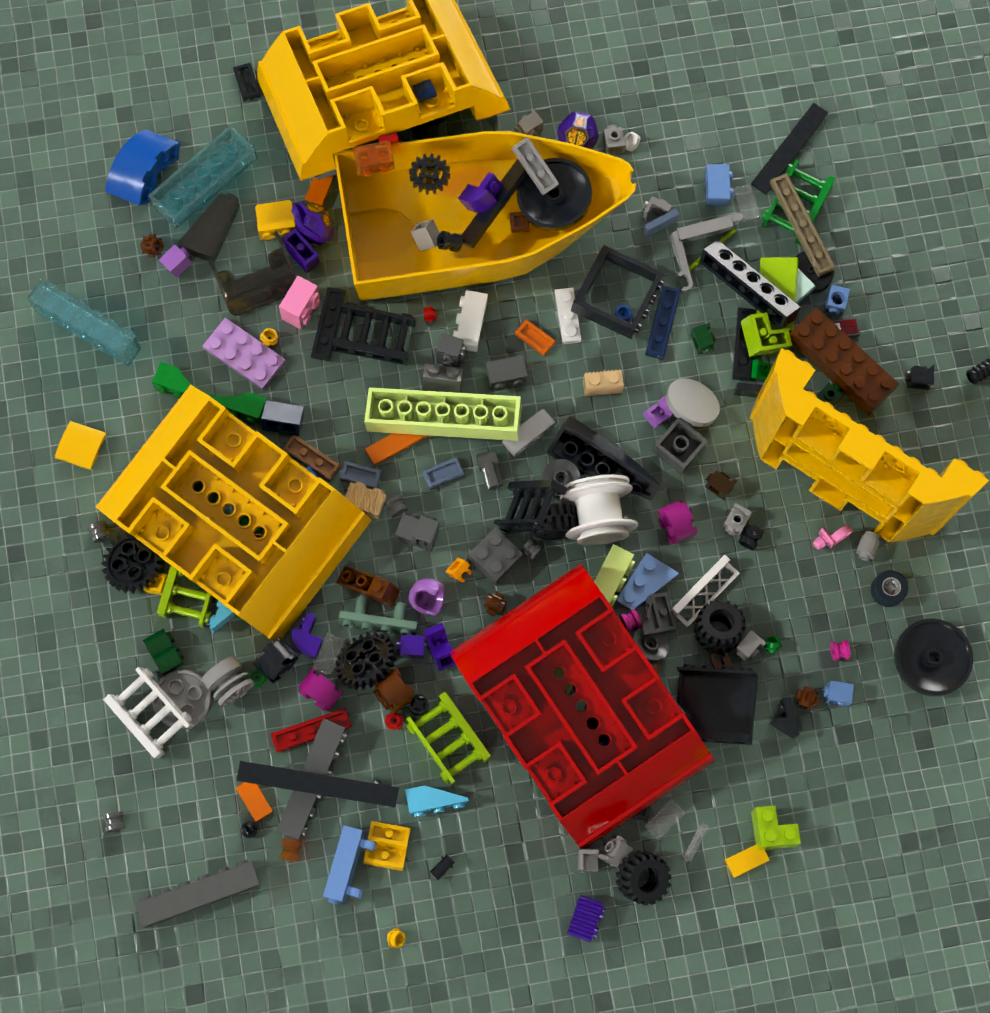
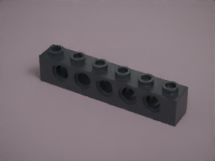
M719 240L703 249L699 263L759 312H767L769 320L776 326L783 329L796 319L801 307Z

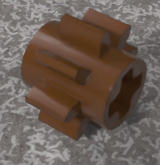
M156 234L143 236L140 244L143 251L142 254H148V258L161 255V251L164 248L161 241L162 238H156Z
M497 591L495 595L489 593L484 603V607L487 608L486 613L494 617L496 613L501 615L507 605L504 595Z
M804 686L803 690L799 689L795 696V699L799 700L797 705L806 710H811L812 707L816 708L821 699L817 696L818 691Z

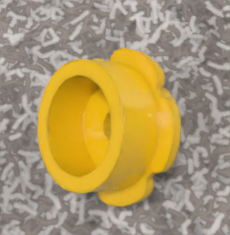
M267 328L260 334V340L264 345L277 344L278 334L274 329Z
M394 928L393 931L388 933L387 941L389 947L400 948L403 946L405 934L399 928Z

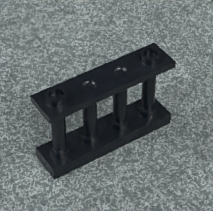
M351 302L341 304L342 313H345L346 317L341 337L338 339L333 338V351L407 365L408 352H405L403 349L408 327H415L416 325L415 317L406 313L400 315L360 307ZM354 315L365 317L360 339L357 342H352L348 339ZM372 319L383 321L378 344L375 346L368 345L367 343ZM390 323L401 325L397 346L394 350L385 347Z
M553 479L509 482L507 489L513 492V500L506 518L494 520V524L498 525L499 529L506 533H510V531H536L540 533L542 531H551L552 527L544 523L553 497L565 495L567 487ZM545 497L537 519H535L542 498ZM521 498H523V501H522V503H521V506H520V509H519L518 514H517V516H516V519H513L514 516H515V513H516V511H517V508H518V506H519V503H520V501H521ZM534 498L530 510L528 512L527 518L524 519L531 499Z

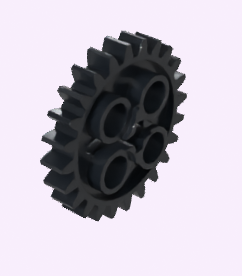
M124 533V539L117 536L118 542L111 541L113 547H106L109 554H104L103 557L107 561L101 562L106 567L102 570L104 574H107L105 579L110 581L109 584L112 587L115 586L118 591L122 589L124 593H127L129 590L134 594L136 588L142 592V586L149 589L148 583L152 582L155 584L156 582L153 578L160 577L157 573L158 570H164L160 564L164 563L165 560L131 535L129 537L127 533ZM133 547V550L130 553H127L129 548ZM123 555L133 562L137 561L141 566L146 567L147 569L144 570L136 564L129 563L126 559H123L119 556ZM149 555V558L143 561L144 557ZM123 564V567L117 570L118 566ZM139 572L138 576L133 578V575Z
M367 632L366 637L360 634L358 640L353 638L352 644L347 642V649H341L343 654L337 655L339 661L335 662L337 665L335 668L338 673L337 676L344 685H347L348 688L354 687L355 690L359 687L364 690L366 685L372 688L374 682L379 684L380 678L385 680V673L391 674L389 668L395 667L392 661L397 660L395 656L397 651L394 649L395 646L390 639L382 633L378 635L374 632L371 636Z

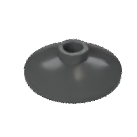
M557 459L546 465L543 470L542 480L553 479L564 486L569 482L579 480L580 473L572 462L565 459ZM563 477L564 481L558 482L557 478Z
M642 627L638 628L633 635V640L649 661L664 659L670 648L667 636L664 633L641 637Z

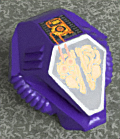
M574 111L558 126L557 135L561 142L592 149L598 141L597 125L595 119L590 114Z
M306 200L293 203L291 212L295 215V227L302 234V237L309 238L317 245L327 243L334 235V228L326 207Z

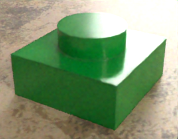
M759 359L753 360L751 378L764 383L771 370V364Z

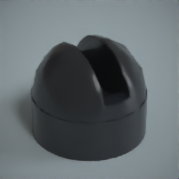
M252 822L244 823L241 827V834L245 838H253L257 834L256 825ZM246 825L249 826L250 830L253 832L252 834L249 835V833L245 829Z

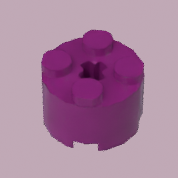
M682 500L658 510L660 518L657 520L661 529L665 528L667 532L666 538L670 545L697 535V527H692L691 519H693V516L686 503H682Z
M312 668L299 685L301 689L299 693L307 699H310V697L317 701L315 705L321 710L325 711L328 709L330 711L344 691L339 689L337 692L335 684L322 674L316 676L315 673L317 671Z

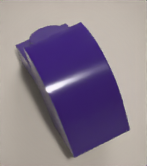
M488 173L479 187L468 184L458 197V200L467 210L476 213L485 212L497 203L494 197L503 185L494 174Z
M308 612L307 617L303 616L299 627L302 629L293 628L292 639L296 649L302 655L317 660L324 641L322 638L311 634L317 618L316 615Z
M441 623L424 630L428 649L438 670L441 671L456 665L450 654L453 649L448 642L443 624Z

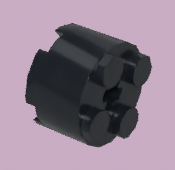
M278 637L273 643L269 642L264 647L263 651L265 653L257 657L253 665L274 684L281 679L279 675L289 671L299 659V654L282 638Z

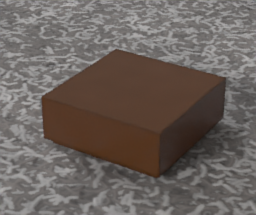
M521 212L509 214L511 233L530 231L529 222Z

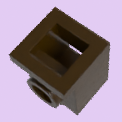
M711 471L705 479L708 481L705 487L724 500L735 486L737 480H729V476L723 472Z

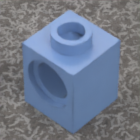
M831 285L824 312H828L832 316H842L846 309L850 289ZM833 299H837L840 304H835Z
M837 681L828 682L827 686L824 685L823 688L825 703L842 706L851 705L854 684Z

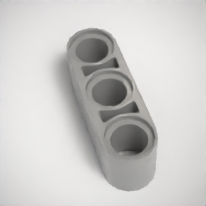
M542 409L520 426L518 441L503 440L502 443L516 457L549 432L556 425V422L545 409Z

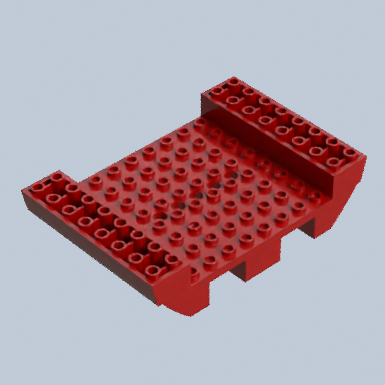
M581 564L450 652L451 657L479 702H482L524 769H527L549 802L548 805L581 850H585L715 761L684 712L681 711L648 659L634 642L603 593ZM557 667H561L565 671V675L561 679H556L553 675V671ZM568 684H573L576 687V692L572 696L567 695L564 691L565 686ZM578 701H585L587 703V710L585 712H578L576 710V703ZM594 717L598 720L599 725L596 729H590L587 726L589 718ZM602 734H606L610 738V742L606 746H602L598 742V738Z

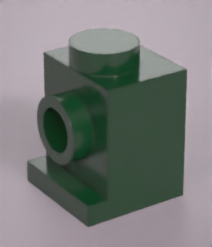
M710 323L692 328L690 337L698 355L702 353L706 355L715 350L713 347L715 337L712 332H709Z
M828 383L816 396L821 401L828 402L834 406L843 394L837 384L832 385Z

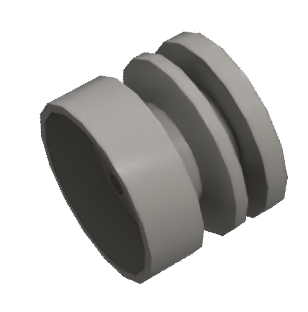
M230 656L213 666L201 679L209 691L218 688L213 697L215 700L219 699L217 703L221 708L241 699L255 684L252 679H247L249 677L247 672L237 675L243 667L235 656Z

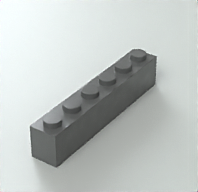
M323 719L301 771L330 776L332 770H329L331 762L336 763L340 753L336 751L339 743L343 745L347 733L344 732L345 727ZM293 791L276 831L297 840L300 837L304 838L308 830V826L305 824L308 818H313L316 807H313L315 800H320L322 795Z
M243 860L236 863L237 867L229 869L224 867L217 870V874L213 876L205 874L198 877L196 882L190 883V881L178 884L179 888L171 890V888L159 891L158 896L152 897L148 895L140 898V902L135 905L142 927L147 928L261 886L254 863Z

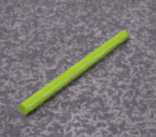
M733 228L719 241L724 243L736 230ZM701 256L689 266V271L699 264Z

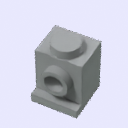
M532 108L529 115H524L518 120L514 131L534 136L543 130V120Z
M617 125L607 126L603 131L606 154L624 153L626 143L622 127H617Z
M735 503L722 527L725 528L727 533L739 536L752 512ZM734 517L739 519L740 522H735Z
M751 630L734 650L737 653L736 657L742 662H745L749 657L753 659L760 651L757 647L762 649L766 642Z
M617 835L616 839L610 838L609 842L605 845L603 853H599L597 857L610 866L617 868L619 864H623L622 859L624 857L628 858V854L632 852L633 848L627 845L628 841Z

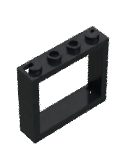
M603 245L573 301L571 312L632 339L634 333L638 334L642 327L641 320H645L650 311L648 309L649 304L653 305L656 300V290L660 291L662 288L664 272ZM606 260L653 281L632 324L584 302Z

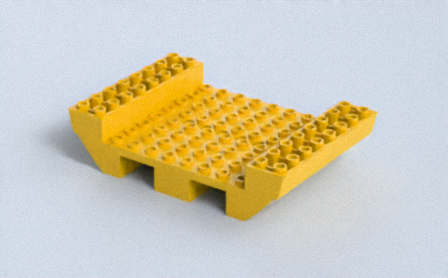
M405 0V8L376 17L370 3L336 13L338 30L306 40L301 26L282 31L262 61L258 62L257 80L300 181L335 170L334 153L379 139V136L393 134L470 108L476 121L511 110L455 0ZM430 79L437 96L420 103L413 90V85Z
M781 348L751 411L750 419L753 420L754 435L760 460L776 470L783 460L815 480L809 491L839 511L850 502L878 520L879 524L875 528L874 533L889 543L909 540L927 534L933 536L989 481L983 473L972 470L966 462L955 458L938 475L934 469L921 465V462L915 457H909L904 454L901 448L887 443L882 436L871 433L865 425L852 421L851 417L846 413H840L835 410L832 404L821 401L811 391H805L815 369L807 361H801L796 358L795 354L789 350Z
M192 385L187 388L96 506L98 510L114 523L134 536L273 642L278 637L283 638L372 521L369 516L320 477L318 478L273 442L258 431L255 432L212 397ZM196 482H202L204 485L200 492L194 491V484ZM213 493L219 495L216 503L209 502V496ZM233 505L234 512L226 515L224 513L225 506ZM243 516H248L250 520L246 526H241L239 523L240 518ZM259 527L265 530V534L261 538L255 536V530Z

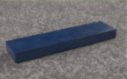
M663 285L645 353L646 356L664 359L681 290Z

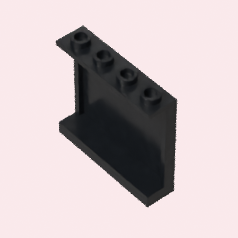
M690 664L677 667L679 671L677 705L684 712L702 741L752 745L758 682L756 672L752 668L742 667L741 670H733L732 667L728 666L714 669L713 666L709 665L695 668L694 665Z

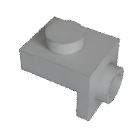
M652 196L650 201H645L641 211L644 212L643 218L646 219L650 211L662 216L671 211L672 205L664 199H657Z

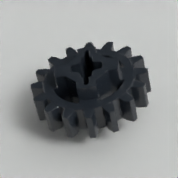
M431 153L430 157L423 154V159L416 157L417 163H411L412 168L409 169V174L411 175L410 182H413L414 188L419 186L420 193L426 190V195L429 194V191H433L436 194V189L443 191V185H448L447 179H450V173H448L450 172V167L446 166V160L440 161V155L434 158L433 153ZM420 169L421 173H419V176H417V172ZM442 171V177L439 179L440 172Z

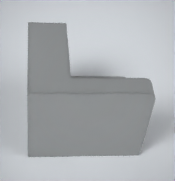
M433 219L417 223L411 230V234L420 251L437 246V237L440 232Z
M578 850V872H598L597 855H599V850Z

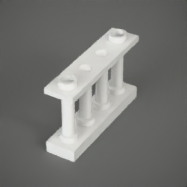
M137 667L135 670L140 676L120 695L108 694L103 700L153 758L160 759L165 754L162 750L163 744L183 726L192 729L194 725L191 723L192 718L185 711L182 712L155 682L153 673L148 668ZM146 682L153 691L135 708L127 710L124 706V701ZM159 696L166 705L145 725H141L136 720L137 716ZM172 711L179 720L158 739H153L149 735L151 733L150 730Z

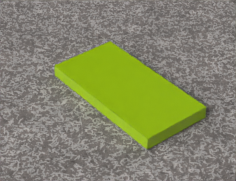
M798 257L760 258V274L796 303ZM769 320L771 330L780 329L772 321ZM795 320L784 328H788L789 332L794 329Z

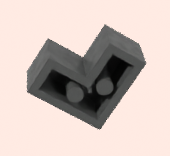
M408 513V515L403 514L395 533V539L431 552L439 533V522L430 515H426V517L420 516L419 519L418 516Z

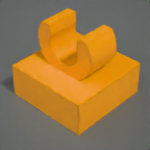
M457 558L445 571L450 577L461 582H465L462 578L464 572L469 575L472 574L471 570L468 569L469 563L460 558Z

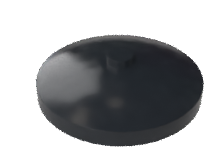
M563 158L545 159L544 162L559 182V185L542 195L529 174H527L517 188V201L521 213L532 225L544 230L558 231L575 225L585 216L592 201V187L589 177L579 165Z
M930 618L917 621L902 632L895 645L894 661L901 679L911 689L927 696H944L960 688L970 676L973 667V651L967 637L959 628L947 621Z

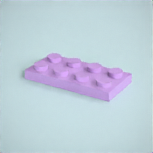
M227 318L223 319L202 346L204 350L262 390L265 389L286 362L279 354Z

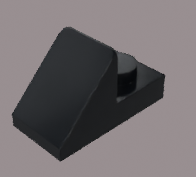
M786 697L778 704L779 713L784 718L772 720L770 724L793 739L797 738L800 734L791 697Z

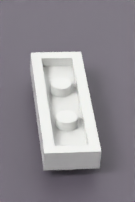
M557 289L554 293L562 345L581 342L578 315L571 312L575 299L574 289Z

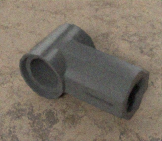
M495 450L477 454V464L479 470L482 471L487 490H494L503 486Z

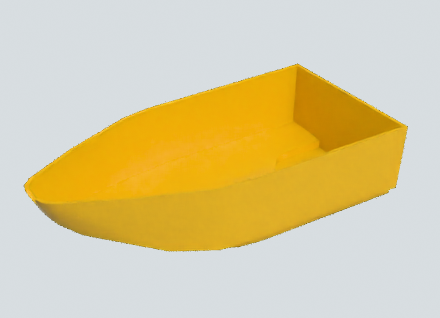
M484 131L343 150L334 153L353 281L360 301L491 283L527 274L559 255L624 203L636 188V183L632 184L631 174L634 170L630 163L621 158L571 143L511 131ZM526 137L529 138L543 160L549 158L570 160L579 165L589 177L592 187L591 205L585 216L578 223L563 230H544L529 222V232L511 233L509 214L521 212L517 201L516 189L474 248L462 244L459 252H452L449 249L441 250L438 246L420 251L411 234V230L417 223L433 219L439 232L447 231L451 234L458 233L462 235L477 213L467 210L458 200V197L468 184L479 187L488 173L494 174L501 182L518 159L511 148ZM431 153H433L434 158L440 155V161L446 160V166L450 167V172H448L450 173V179H447V186L443 185V191L436 189V194L433 191H429V194L426 195V190L420 193L419 186L413 187V182H410L411 175L409 174V169L412 168V162L417 163L416 157L423 159V154L430 157ZM420 169L417 172V176H419V173H421ZM442 171L440 172L439 179L442 177Z

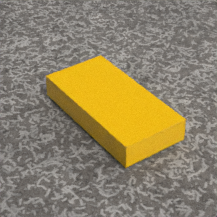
M757 844L725 859L733 878L770 861L765 850L757 851Z

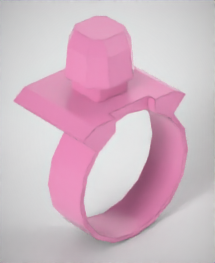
M846 524L830 535L826 528L823 527L818 533L820 536L814 540L813 546L820 550L827 545L830 549L849 536L853 530Z

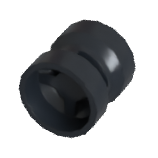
M447 231L439 233L437 237L439 249H449L452 252L460 251L463 244L461 234H451Z
M747 524L744 530L745 534L740 537L738 542L743 547L755 551L758 546L757 541L762 538L764 532L756 526Z
M422 694L413 695V700L409 702L410 712L415 716H422L428 711V699Z

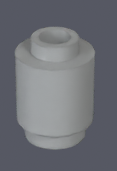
M865 531L864 535L861 536L856 550V554L859 555L860 559L869 561L875 558L880 544V536L878 534Z

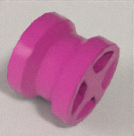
M635 609L631 610L629 614L623 613L620 615L621 622L628 632L632 628L642 627L640 617Z
M842 640L840 643L835 641L830 643L833 661H838L840 658L850 659L851 653L848 640Z

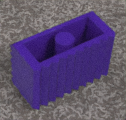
M293 229L281 239L283 248L306 273L320 264L319 253H316V250L309 245V242L302 237V234L297 229Z
M580 895L567 935L589 943L592 939L595 940L599 928L596 927L598 919L602 920L605 908H602L603 903Z

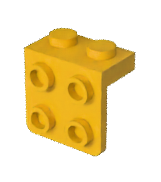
M290 200L256 205L255 210L260 240L284 237L293 229H296L294 214L291 212L293 206Z

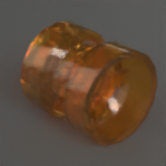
M283 838L281 842L283 851L280 852L279 859L299 861L300 855L298 851L301 848L302 841Z

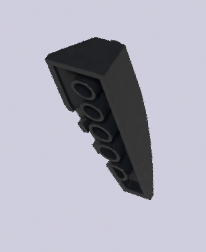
M569 416L546 452L555 459H565L572 462L578 468L581 475L627 476L630 481L629 484L633 487L630 493L652 500L661 486L652 475L625 452L572 416Z

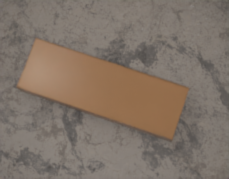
M292 435L283 448V451L306 467L310 466L315 473L329 482L341 467L338 463L295 435Z

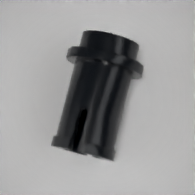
M447 854L444 857L442 856V860L429 871L438 881L450 867L453 868L452 865L455 863Z

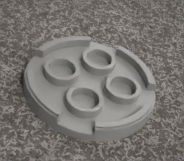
M683 378L672 382L667 390L665 397L667 406L678 419L682 418L692 423V426L705 427L711 425L718 417L720 412L719 402L714 393L702 383Z
M177 670L162 677L157 684L182 712L185 711L192 718L191 723L196 726L205 719L210 711L212 703L211 691L202 682V677L193 671ZM159 696L152 702L155 714L166 705ZM170 711L161 722L171 727L179 719Z

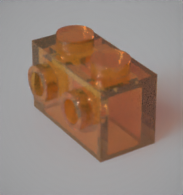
M390 140L352 147L357 176H369L376 172L386 173L391 171V169H395Z

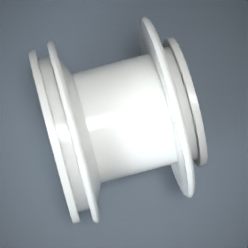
M599 475L565 484L564 486L567 487L565 495H561L560 501L576 505L579 526L567 531L566 537L571 540H577L578 544L586 546L608 544L627 538L629 532L638 527L637 521L623 519L620 497L627 495L633 489L629 484V478L623 475Z

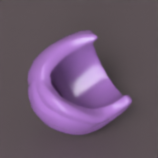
M421 579L411 588L409 602L418 612L436 616L441 612L445 587L435 579Z

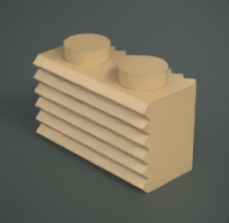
M620 369L611 370V372L609 370L607 372L597 371L596 373L593 371L592 373L584 374L583 388L585 397L618 394L623 391V376Z
M350 482L345 495L349 501L367 516L380 519L384 503L387 500V495L384 494L383 490L378 488L371 490L361 482H355V484Z

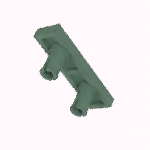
M361 596L357 597L354 612L340 611L339 625L345 628L358 627L364 631L378 630L384 634L398 633L400 635L416 636L417 622L404 620L407 605L402 602L395 603L393 618L367 615L368 598Z

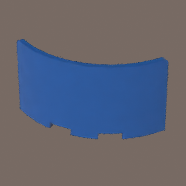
M143 130L135 134L117 154L109 171L106 192L139 206L151 202L153 191L158 181L156 176L160 170L164 171L171 163L178 160L180 142L149 130Z

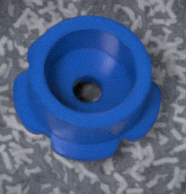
M622 305L615 309L614 316L628 321L631 320L632 313L629 307Z

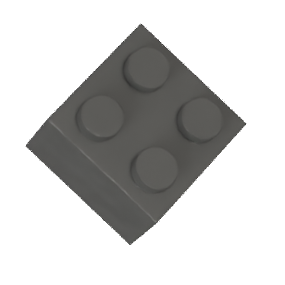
M677 418L655 443L652 451L682 475L706 447L708 440L681 418Z
M496 528L468 554V560L495 586L523 557V553Z

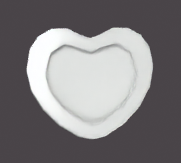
M628 132L624 136L626 150L634 151L638 147L640 142L638 134Z

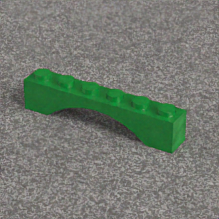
M163 362L159 363L152 380V384L157 392L162 394L168 392L177 399H180L187 388L192 385L182 375L178 367ZM204 392L224 406L236 418H243L245 422L252 425L255 423L261 424L267 398L250 392L230 397L216 396Z

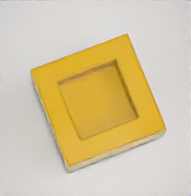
M158 573L160 577L153 578L156 583L149 582V589L144 587V591L146 593L162 595L168 575Z

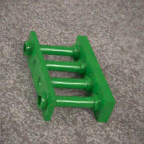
M796 159L793 165L789 164L785 174L787 173L790 179L793 175L818 187V190L821 191L819 196H813L794 187L799 197L810 202V205L813 206L811 211L807 210L813 223L836 178L829 175L826 181H820L796 169L799 160ZM776 196L770 210L766 209L761 218L764 220L762 227L765 228L770 220L795 233L789 221L772 214L777 205L782 207ZM797 237L796 240H795V243L801 245V243H800V241H799V239H798V237Z

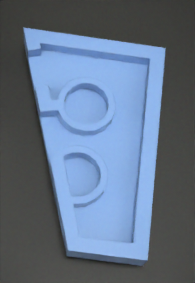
M646 553L616 599V602L629 611L636 609L647 600L649 595L663 588L669 581L678 576L679 573Z

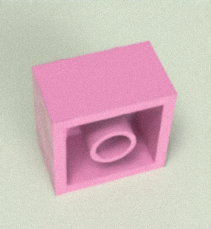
M297 276L279 305L281 319L300 330L304 325L307 326L311 319L310 314L313 309L316 310L321 302L319 300L318 286Z

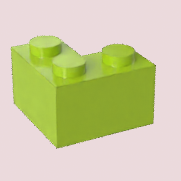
M767 312L752 314L741 321L749 357L779 353L781 348L786 350L792 346L788 328L771 330Z
M776 806L756 807L751 811L757 851L795 848L801 844L798 824L778 825Z

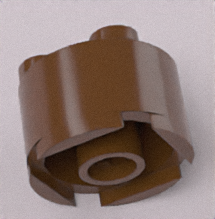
M396 668L394 670L389 669L391 674L385 673L386 679L380 678L379 684L373 683V686L376 688V691L373 693L386 710L389 708L392 710L390 712L392 715L413 700L412 695L414 694L411 686L404 684L402 681L403 677Z

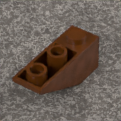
M344 566L336 582L368 599L391 608L400 592L390 581Z

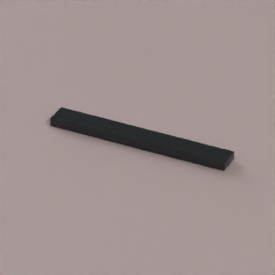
M240 761L236 780L396 808L399 787L245 761Z

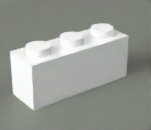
M466 290L465 296H461L459 307H462V311L457 314L456 324L459 326L458 331L454 330L453 336L464 339L463 346L466 347L467 351L477 352L488 294Z

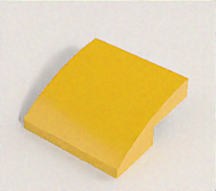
M70 421L59 443L55 458L91 470L98 458V451L106 438V433Z
M371 821L368 840L375 842L376 848L375 851H365L363 864L403 871L411 828Z

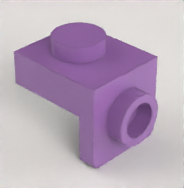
M666 396L662 397L657 404L642 414L654 429L669 420L673 415L667 406Z

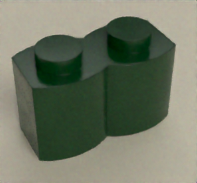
M163 628L143 640L163 676L183 665L182 659L185 657L179 648H174L172 643L175 642V639L170 631L166 633Z

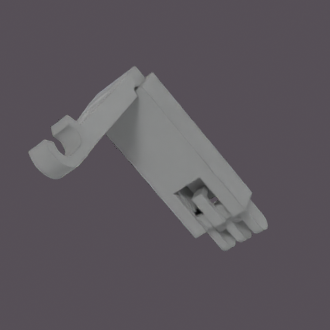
M741 213L684 226L672 232L669 238L680 269L677 277L685 276L688 287H683L682 292L689 291L693 286L683 244L729 232L734 225L739 224L743 219Z

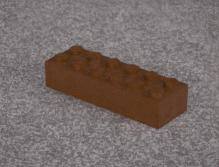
M817 307L790 332L792 345L834 384H837L868 416L899 385L894 378Z

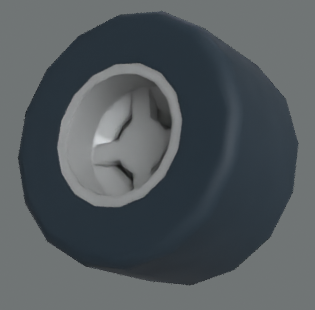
M894 570L880 573L871 585L873 599L884 607L898 605L908 593V582L905 577Z

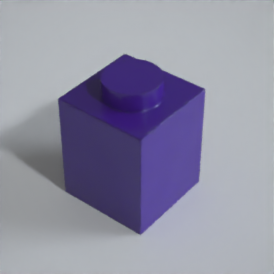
M401 635V641H397V652H400V657L424 659L425 636Z

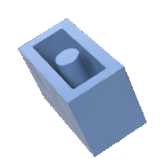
M707 164L705 170L706 206H728L730 199H733V188H730L733 172L729 171L728 164Z

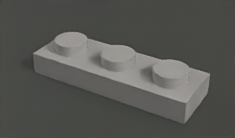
M528 137L511 148L542 195L559 185V182Z

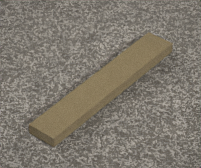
M786 173L771 179L770 184L817 276L819 277L834 271L836 267L788 174Z

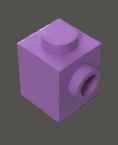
M176 245L159 259L176 278L193 263L188 258L190 254L183 247L179 249Z

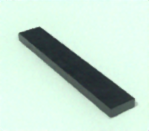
M813 103L755 177L751 185L766 195L772 188L770 180L782 175L826 118L828 112Z
M518 159L501 180L503 186L494 197L497 203L491 209L477 213L462 233L463 245L470 248L475 247L527 176V171Z

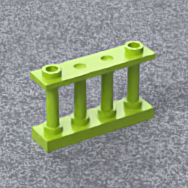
M170 566L157 610L158 616L167 619L168 614L173 612L199 619L198 624L200 627L204 628L211 618L209 610L213 596L208 592L205 593L180 587L177 584L178 579L185 575L173 566ZM180 594L204 600L202 612L174 605L172 602L173 596Z
M443 692L439 695V705L414 722L409 716L406 718L408 724L405 726L411 735L416 734L442 771L440 776L444 782L454 785V775L476 760L482 759L485 763L491 758V755L447 693ZM448 711L451 716L449 718L450 721L424 738L418 728L441 712L445 713ZM459 727L462 731L461 737L436 754L430 744L452 728ZM465 743H470L474 748L472 754L447 770L441 760Z

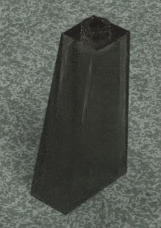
M221 192L179 240V249L183 247L190 255L214 264L240 207L238 198L231 193L224 194Z

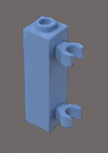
M343 826L323 894L325 898H328V903L339 905L340 902L346 903L348 895L359 899L362 897L363 891L351 887L362 848L370 851H375L376 848L375 842L364 840L366 832L363 830Z

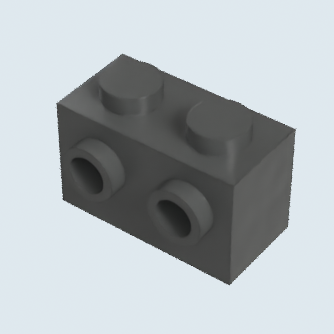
M442 333L436 349V363H440L442 366L457 368L459 363L463 364L466 355V347L463 346L464 339Z
M523 355L485 363L490 389L502 390L509 385L521 386L524 382H527Z
M425 363L422 391L460 393L463 368Z

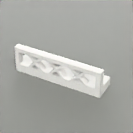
M726 555L672 608L671 611L674 617L686 628L697 618L700 609H703V606H695L694 598L696 596H705V604H710V601L715 600L740 574L729 564L730 559ZM724 567L733 574L729 579H721L720 571ZM710 582H718V591L708 592L707 585ZM684 609H692V618L688 622L680 615Z

